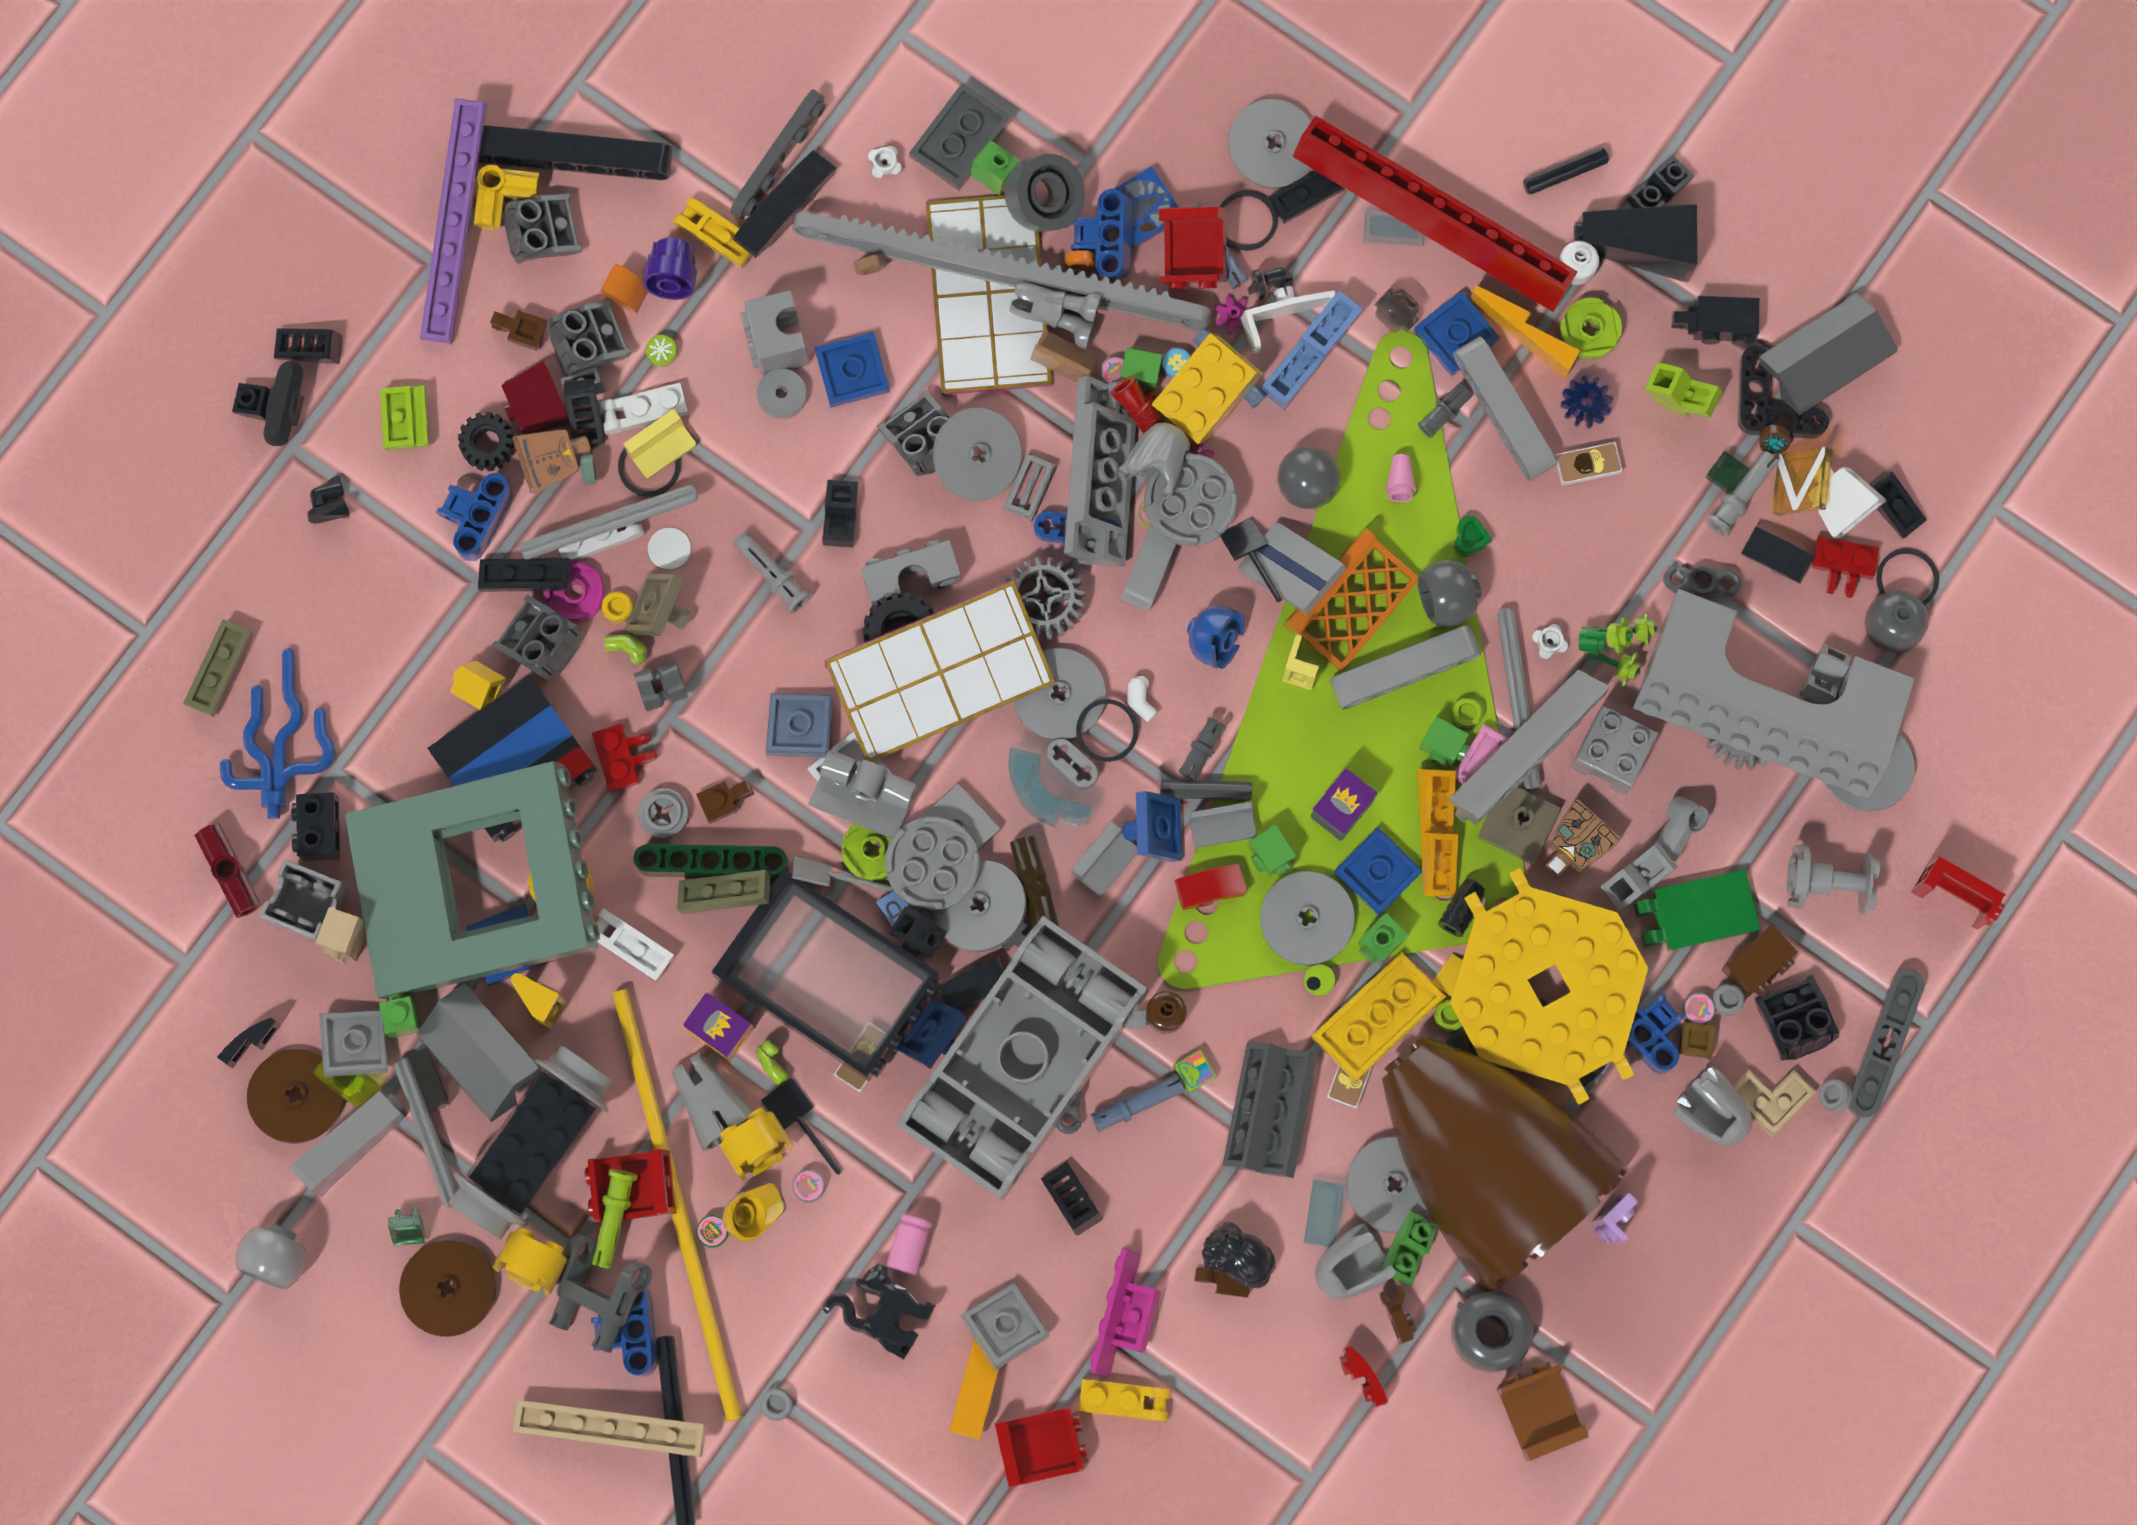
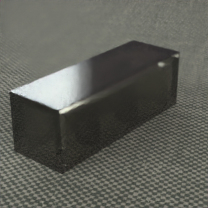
M426 1048L409 1055V1060L429 1111L435 1112L449 1106L450 1102L430 1051Z

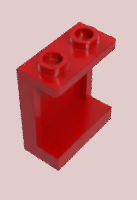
M1219 206L1159 208V221L1164 222L1165 276H1160V282L1169 284V289H1188V283H1199V288L1211 289L1217 288V283L1227 282L1226 208Z
M1940 856L1926 865L1911 893L1923 898L1938 886L1979 910V915L1972 927L1977 930L1984 925L1989 926L1993 920L1996 922L2005 908V905L2001 902L2006 894Z
M658 1149L646 1153L588 1159V1167L585 1168V1180L591 1190L588 1210L590 1216L593 1217L594 1223H602L606 1206L603 1205L604 1202L602 1200L603 1196L607 1195L611 1180L609 1175L610 1169L627 1171L637 1175V1180L632 1183L629 1196L631 1206L628 1207V1210H624L622 1221L676 1214L670 1150Z
M1070 1406L1011 1421L995 1423L1009 1488L1084 1471L1083 1464L1089 1463L1085 1443L1078 1445L1076 1432L1082 1431L1078 1412L1071 1413Z

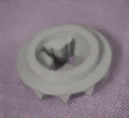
M664 788L653 790L642 799L639 805V822L642 828L653 837L667 839L670 836L679 834L680 830L687 823L688 808L686 802L680 794L673 790ZM656 803L663 809L671 808L668 814L672 823L669 824L664 819L654 821L658 816Z

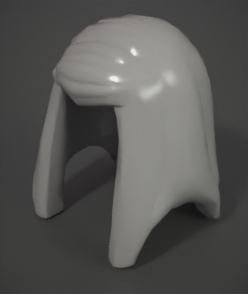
M1170 423L1153 425L1140 437L1118 469V475L1121 476L1120 479L1125 481L1133 476H1142L1149 480L1155 469H1158L1167 481L1162 492L1171 497L1181 472L1184 455L1190 452L1189 439L1184 431Z
M1714 1066L1708 1068L1701 1074V1077L1694 1080L1692 1086L1686 1088L1685 1095H1681L1677 1099L1679 1106L1674 1110L1677 1118L1694 1131L1718 1145L1731 1146L1738 1144L1747 1137L1751 1130L1752 1116L1749 1108L1729 1080Z
M1365 1224L1354 1227L1344 1234L1318 1261L1315 1279L1319 1289L1330 1298L1342 1300L1356 1296L1382 1285L1385 1281L1396 1275L1392 1265L1381 1270L1386 1256L1380 1252L1381 1248L1374 1239L1373 1234L1368 1232V1227Z

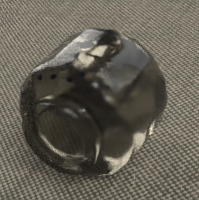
M1391 287L1374 304L1377 307L1375 311L1376 318L1392 333H1397L1401 329L1408 332L1420 320L1416 316L1420 309L1419 303L1403 288L1394 290Z

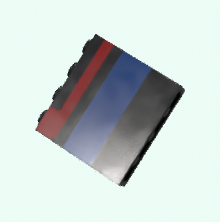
M530 676L427 748L454 786L554 761L564 764L565 768L568 769L571 777V785L568 786L570 790L576 785L579 787L586 785L594 778L593 773L597 771V768ZM520 819L484 829L495 843L499 840L504 842L517 833L516 828L522 823Z

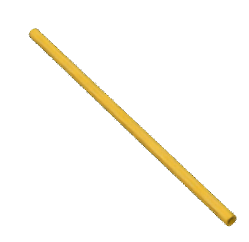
M619 990L612 993L653 1148L654 1150H670L628 990ZM670 1150L676 1214L671 1215L726 1421L731 1422L741 1419L742 1414Z

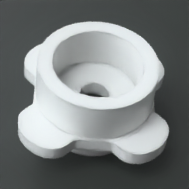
M882 147L869 152L868 159L872 162V175L875 178L880 179L886 174L897 175L900 173L901 165L897 163L896 156L898 151L895 147ZM887 160L888 163L884 165L882 161Z
M1552 624L1543 631L1536 630L1532 635V640L1537 643L1540 650L1539 656L1542 659H1549L1552 654L1557 652L1564 653L1568 648V643L1564 641L1561 633V627L1557 624ZM1548 639H1551V640L1553 641V643H1552V644H1548V643H1547V640H1548Z

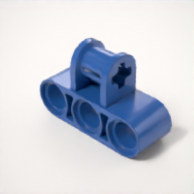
M1106 189L1098 198L1097 218H1076L1072 223L1074 225V244L1071 245V250L1096 252L1098 272L1116 281L1117 279H1124L1130 272L1132 202L1129 196L1119 190ZM1115 197H1119L1121 202L1119 208L1111 212L1110 202ZM1118 227L1120 232L1118 239L1110 242V231ZM1113 258H1117L1119 262L1118 268L1110 273L1108 271V263Z
M490 473L485 476L475 494L455 485H449V494L442 508H438L436 511L442 518L459 525L453 538V544L460 557L466 561H476L482 557L511 500L512 489L506 478L498 473ZM497 484L504 486L503 492L498 496L489 494L492 486ZM486 511L490 513L488 521L484 523H477L475 521L476 516L480 512ZM472 538L477 541L473 549L468 551L462 549V544L465 540Z
M1665 993L1644 1011L1637 1006L1627 1044L1653 1072L1658 1074L1667 1073L1678 1063L1679 1052L1665 1034L1685 1017L1683 1013H1678L1666 1000L1667 995ZM1636 1027H1644L1648 1031L1649 1039L1647 1042H1639L1634 1037V1029ZM1658 1050L1666 1051L1669 1054L1670 1064L1668 1066H1662L1657 1063L1655 1054Z
M646 1288L641 1292L642 1299L640 1303L633 1306L627 1324L620 1326L612 1349L622 1348L624 1367L628 1373L636 1376L652 1374L657 1367L658 1361L652 1295L650 1290ZM600 1317L591 1318V1324H594L595 1337L602 1321ZM640 1320L644 1324L645 1330L641 1337L634 1338L631 1334V1326L634 1322ZM593 1347V1351H601L596 1347ZM638 1353H644L647 1356V1365L643 1370L639 1371L634 1367V1358Z

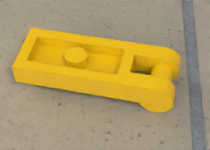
M690 197L685 203V210L681 215H676L672 221L673 224L742 269L752 255L732 240L740 228ZM695 215L702 217L697 225L691 222Z
M1082 1379L1078 1412L1168 1422L1169 1412H1166L1167 1399H1170L1171 1389ZM1144 1397L1154 1398L1153 1410L1143 1409Z

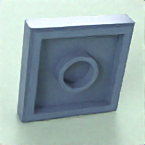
M771 693L766 743L767 756L826 758L830 750L833 696Z

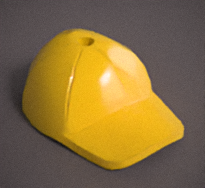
M765 1183L732 1198L725 1207L722 1220L724 1227L733 1237L747 1242L757 1239L782 1215L784 1205L776 1186L773 1183Z

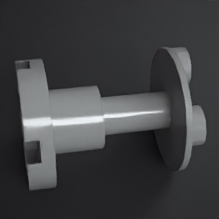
M1793 846L1792 850L1794 854H1797V858L1790 857L1788 866L1787 893H1793V898L1789 897L1787 900L1788 907L1803 908L1808 893L1829 895L1831 889L1858 892L1860 914L1865 915L1868 909L1875 910L1877 892L1872 890L1874 878L1879 877L1880 860L1874 859L1872 852H1866L1861 872L1853 873L1833 871L1832 864L1811 862L1809 846Z

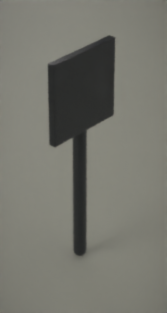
M1250 518L1227 529L1220 538L1234 561L1249 555L1275 600L1281 602L1280 594L1254 553L1268 546L1253 519Z
M789 1078L761 1100L769 1112L774 1113L784 1130L797 1121L834 1172L840 1175L841 1169L802 1119V1116L814 1107L793 1079Z

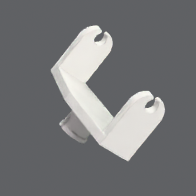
M1286 286V291H1284V287L1274 291L1277 302L1245 310L1241 321L1251 352L1254 354L1261 350V342L1255 321L1283 317L1320 306H1327L1336 295L1335 291L1295 297L1293 287Z

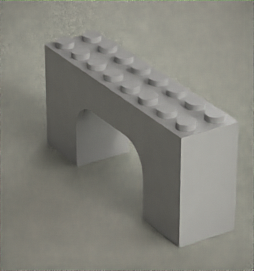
M1678 589L1662 622L1633 708L1648 716L1660 718L1677 727L1686 728L1706 738L1720 741L1737 750L1746 751L1766 761L1788 767L1794 772L1806 774L1821 780L1823 783L1835 785L1850 791L1854 795L1869 799L1889 766L1914 678L1855 656L1838 687L1834 702L1819 705L1798 699L1746 679L1730 666L1726 658L1725 648L1737 614L1736 610Z

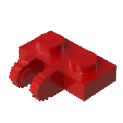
M1818 536L1813 554L1815 558L1811 568L1829 572L1826 586L1828 594H1834L1837 588L1838 573L1848 575L1844 592L1846 597L1853 598L1857 577L1871 580L1874 578L1879 547Z
M622 724L591 732L610 793L640 784L635 767L653 762L658 758L656 752L653 751L645 752L633 758L631 756V748L646 745L652 740L649 733L626 739Z

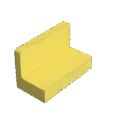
M674 409L623 443L627 454L646 479L652 478L696 447V442L683 426L680 416Z
M1296 634L1282 681L1312 691L1319 666L1296 659L1302 638L1301 635Z

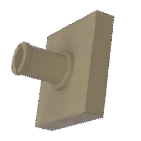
M647 574L624 630L633 635L661 636L667 622L677 626L679 629H683L690 619V611L674 604L685 579L675 574Z
M1517 787L1495 810L1492 809L1488 813L1477 838L1534 865L1561 808Z

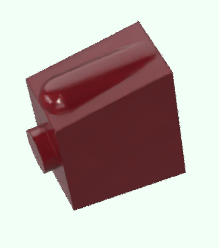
M544 360L521 374L507 379L501 385L508 400V403L503 404L510 422L513 420L517 421L522 434L542 432L570 423L566 409Z

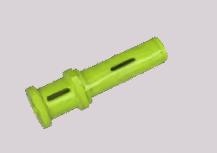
M617 1169L609 1170L611 1180L607 1195H604L602 1200L606 1208L592 1261L593 1265H599V1267L612 1268L613 1258L624 1210H628V1207L631 1206V1201L629 1200L633 1181L637 1180V1175L631 1172Z

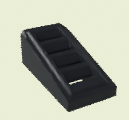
M277 328L274 359L339 364L342 335L333 329ZM289 337H293L291 352H287ZM301 338H304L303 352H300ZM314 339H317L316 352H312Z
M594 379L564 383V397L572 438L575 439L585 435L589 445L605 443ZM588 404H591V406H592V407L574 409L575 406L588 405ZM594 417V419L576 422V419ZM596 427L594 432L578 433V430Z
M1068 1162L1041 1178L1076 1236L1102 1221V1216ZM1069 1175L1070 1181L1054 1189V1184ZM1074 1187L1077 1188V1191L1063 1200L1060 1199L1061 1195ZM1081 1198L1084 1199V1202L1070 1211L1067 1210V1207ZM1090 1209V1212L1074 1221V1218Z

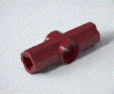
M220 823L208 825L200 829L194 836L211 867L212 875L218 881L236 918L255 912L262 905L245 874L244 866L234 853ZM233 863L235 866L234 873L230 877H222L221 870L223 866Z

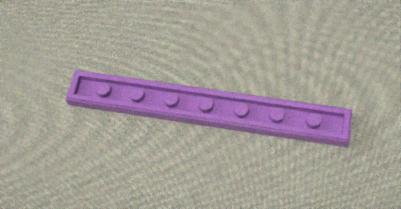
M455 98L420 334L421 340L452 344L487 109L486 102Z

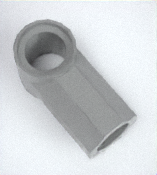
M1677 796L1669 803L1667 808L1669 820L1655 844L1659 842L1673 861L1678 859L1692 833L1701 831L1706 826L1709 818L1708 810L1704 806L1683 796Z

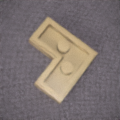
M1750 1070L1733 1085L1749 1108L1752 1119L1771 1138L1817 1093L1795 1070L1773 1091Z

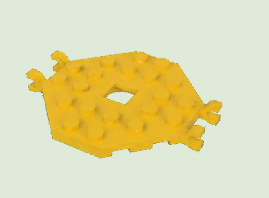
M1518 868L1509 873L1519 891V894L1488 911L1483 907L1476 892L1464 898L1475 920L1450 1004L1480 1058L1488 1062L1566 1084L1579 1105L1589 1099L1579 1078L1613 1061L1623 1081L1635 1075L1624 1056V1051L1649 968L1618 912L1532 888L1522 870ZM1556 965L1570 993L1542 1007L1528 979Z

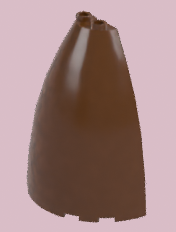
M1420 1036L1408 1047L1411 1053L1403 1061L1397 1057L1384 1068L1387 1074L1382 1078L1391 1122L1404 1163L1422 1203L1436 1225H1438L1439 1230L1454 1254L1483 1292L1494 1291L1502 1285L1500 1282L1502 1279L1504 1281L1511 1280L1529 1265L1525 1260L1529 1257L1533 1260L1541 1257L1586 1218L1601 1203L1598 1196H1606L1612 1192L1622 1181L1619 1175L1623 1177L1628 1172V1168L1589 1129L1544 1092L1510 1071L1470 1052L1430 1037L1425 1040L1423 1036Z

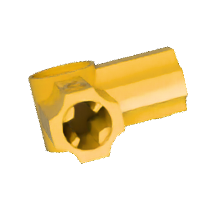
M495 165L483 167L477 176L478 192L474 226L490 230L501 229L504 197L517 199L537 197L539 192V173L500 169ZM490 176H496L500 179V183L494 188L484 185L485 180Z

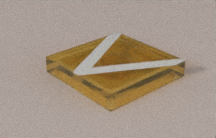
M1822 447L1778 454L1772 504L1773 514L1781 516L1826 510L1832 449Z

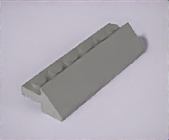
M1087 375L1078 378L1064 554L1077 558V564L1122 567L1125 566L1132 477L1122 481L1120 479L1121 476L1118 475V469L1134 447L1136 423L1129 416L1130 412L1110 395L1111 390L1119 382L1107 384ZM1100 518L1114 520L1118 522L1120 526L1117 527L1112 524L1106 523L1104 521H1101Z
M1577 670L1448 799L1457 807L1455 816L1463 823L1469 819L1474 825H1477L1492 809L1495 810L1577 728L1584 716L1606 695L1609 687L1596 678Z

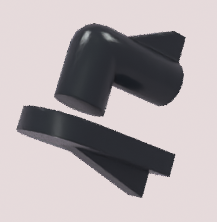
M1278 267L1264 272L1263 280L1260 270L1256 269L1252 271V284L1247 290L1249 295L1256 293L1258 300H1261L1265 297V283L1267 285L1273 284L1276 288H1282L1286 282L1292 281L1293 277L1284 268Z
M339 475L332 477L323 486L311 490L310 498L313 509L307 513L310 523L319 524L339 518H349V510L344 500L330 504L325 502L326 499L344 495Z

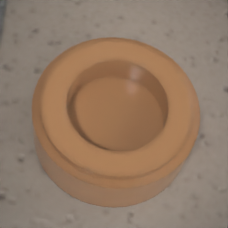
M882 254L871 255L853 263L856 274L859 276L878 272L886 266Z

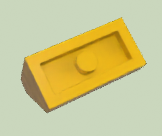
M513 974L511 982L531 1015L541 1025L552 1030L567 1002L560 994L522 974Z

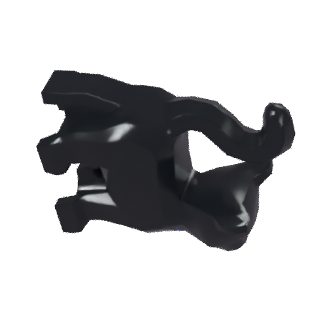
M878 1263L873 1268L867 1270L861 1279L858 1278L856 1281L857 1286L866 1293L879 1296L880 1298L866 1318L860 1319L856 1317L854 1303L847 1295L842 1293L828 1296L823 1303V1311L828 1314L835 1306H840L844 1323L851 1330L861 1332L878 1341L888 1352L904 1360L919 1334L913 1330L908 1332L902 1330L899 1326L905 1314H908L918 1319L928 1320L935 1305L930 1302L923 1305L917 1302L905 1288L892 1282L888 1276L887 1267Z

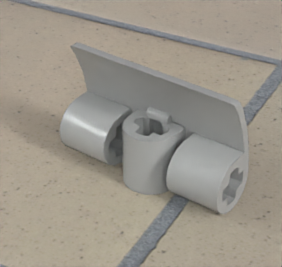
M829 750L820 771V779L808 805L892 839L904 821L915 795L917 784L888 773L887 769L866 760L858 761Z

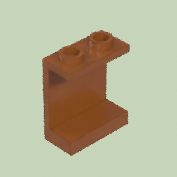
M1550 1362L1531 1368L1534 1375L1524 1379L1521 1378L1519 1373L1502 1380L1504 1387L1497 1389L1526 1462L1589 1437L1585 1425L1581 1426L1563 1383L1559 1371H1562L1560 1365L1551 1367Z

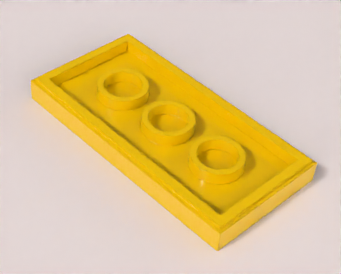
M1401 952L1321 1026L1311 1038L1356 1083L1436 1008L1446 996Z

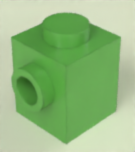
M990 140L973 160L970 176L1000 196L1005 190L1009 173L1020 160Z
M1436 716L1419 749L1429 754L1428 759L1435 764L1443 767L1447 764L1452 767L1455 759L1461 762L1470 745L1465 742L1469 734Z
M1276 824L1249 841L1248 847L1254 854L1250 857L1251 861L1260 873L1265 871L1268 877L1276 873L1279 877L1294 867L1292 862L1295 861L1296 854Z
M1385 913L1361 937L1358 944L1362 948L1359 952L1370 963L1376 961L1381 965L1407 939L1409 934Z
M405 993L394 994L386 997L387 1002L379 1003L384 1031L391 1039L417 1033L421 1028L417 1004L412 997H406Z

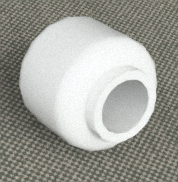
M1575 241L1568 244L1562 250L1559 257L1560 261L1578 271L1571 283L1572 285H1582L1589 282L1594 277L1599 266V255L1596 249L1584 241Z

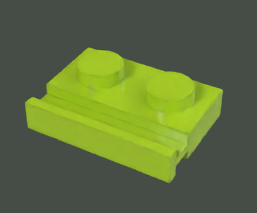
M425 385L380 388L384 450L412 449L421 446L430 447Z

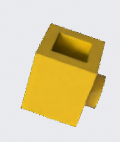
M473 661L463 664L456 669L452 678L454 683L450 693L481 710L499 697L506 678L480 662Z

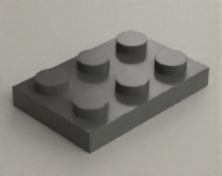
M962 82L911 149L909 157L959 191L970 176L973 160L990 140L995 143L1012 120V116Z

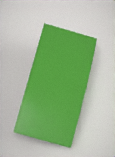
M1413 1211L1409 1212L1391 1244L1381 1270L1392 1265L1396 1271V1275L1392 1279L1405 1286L1412 1285L1421 1257L1429 1254L1438 1225Z

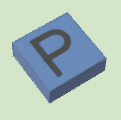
M895 891L876 901L891 927L895 924L904 907L920 913L916 907L903 901Z

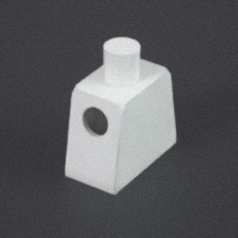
M1825 461L1820 464L1814 476L1820 486L1810 494L1811 500L1833 538L1845 536L1886 501L1883 496L1852 469L1842 467L1834 473Z

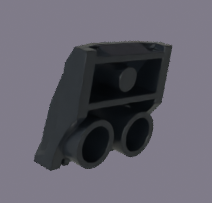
M1813 974L1807 976V979L1765 997L1757 996L1754 999L1757 1009L1772 1036L1781 1061L1799 1059L1824 1049L1839 1038L1840 1032Z

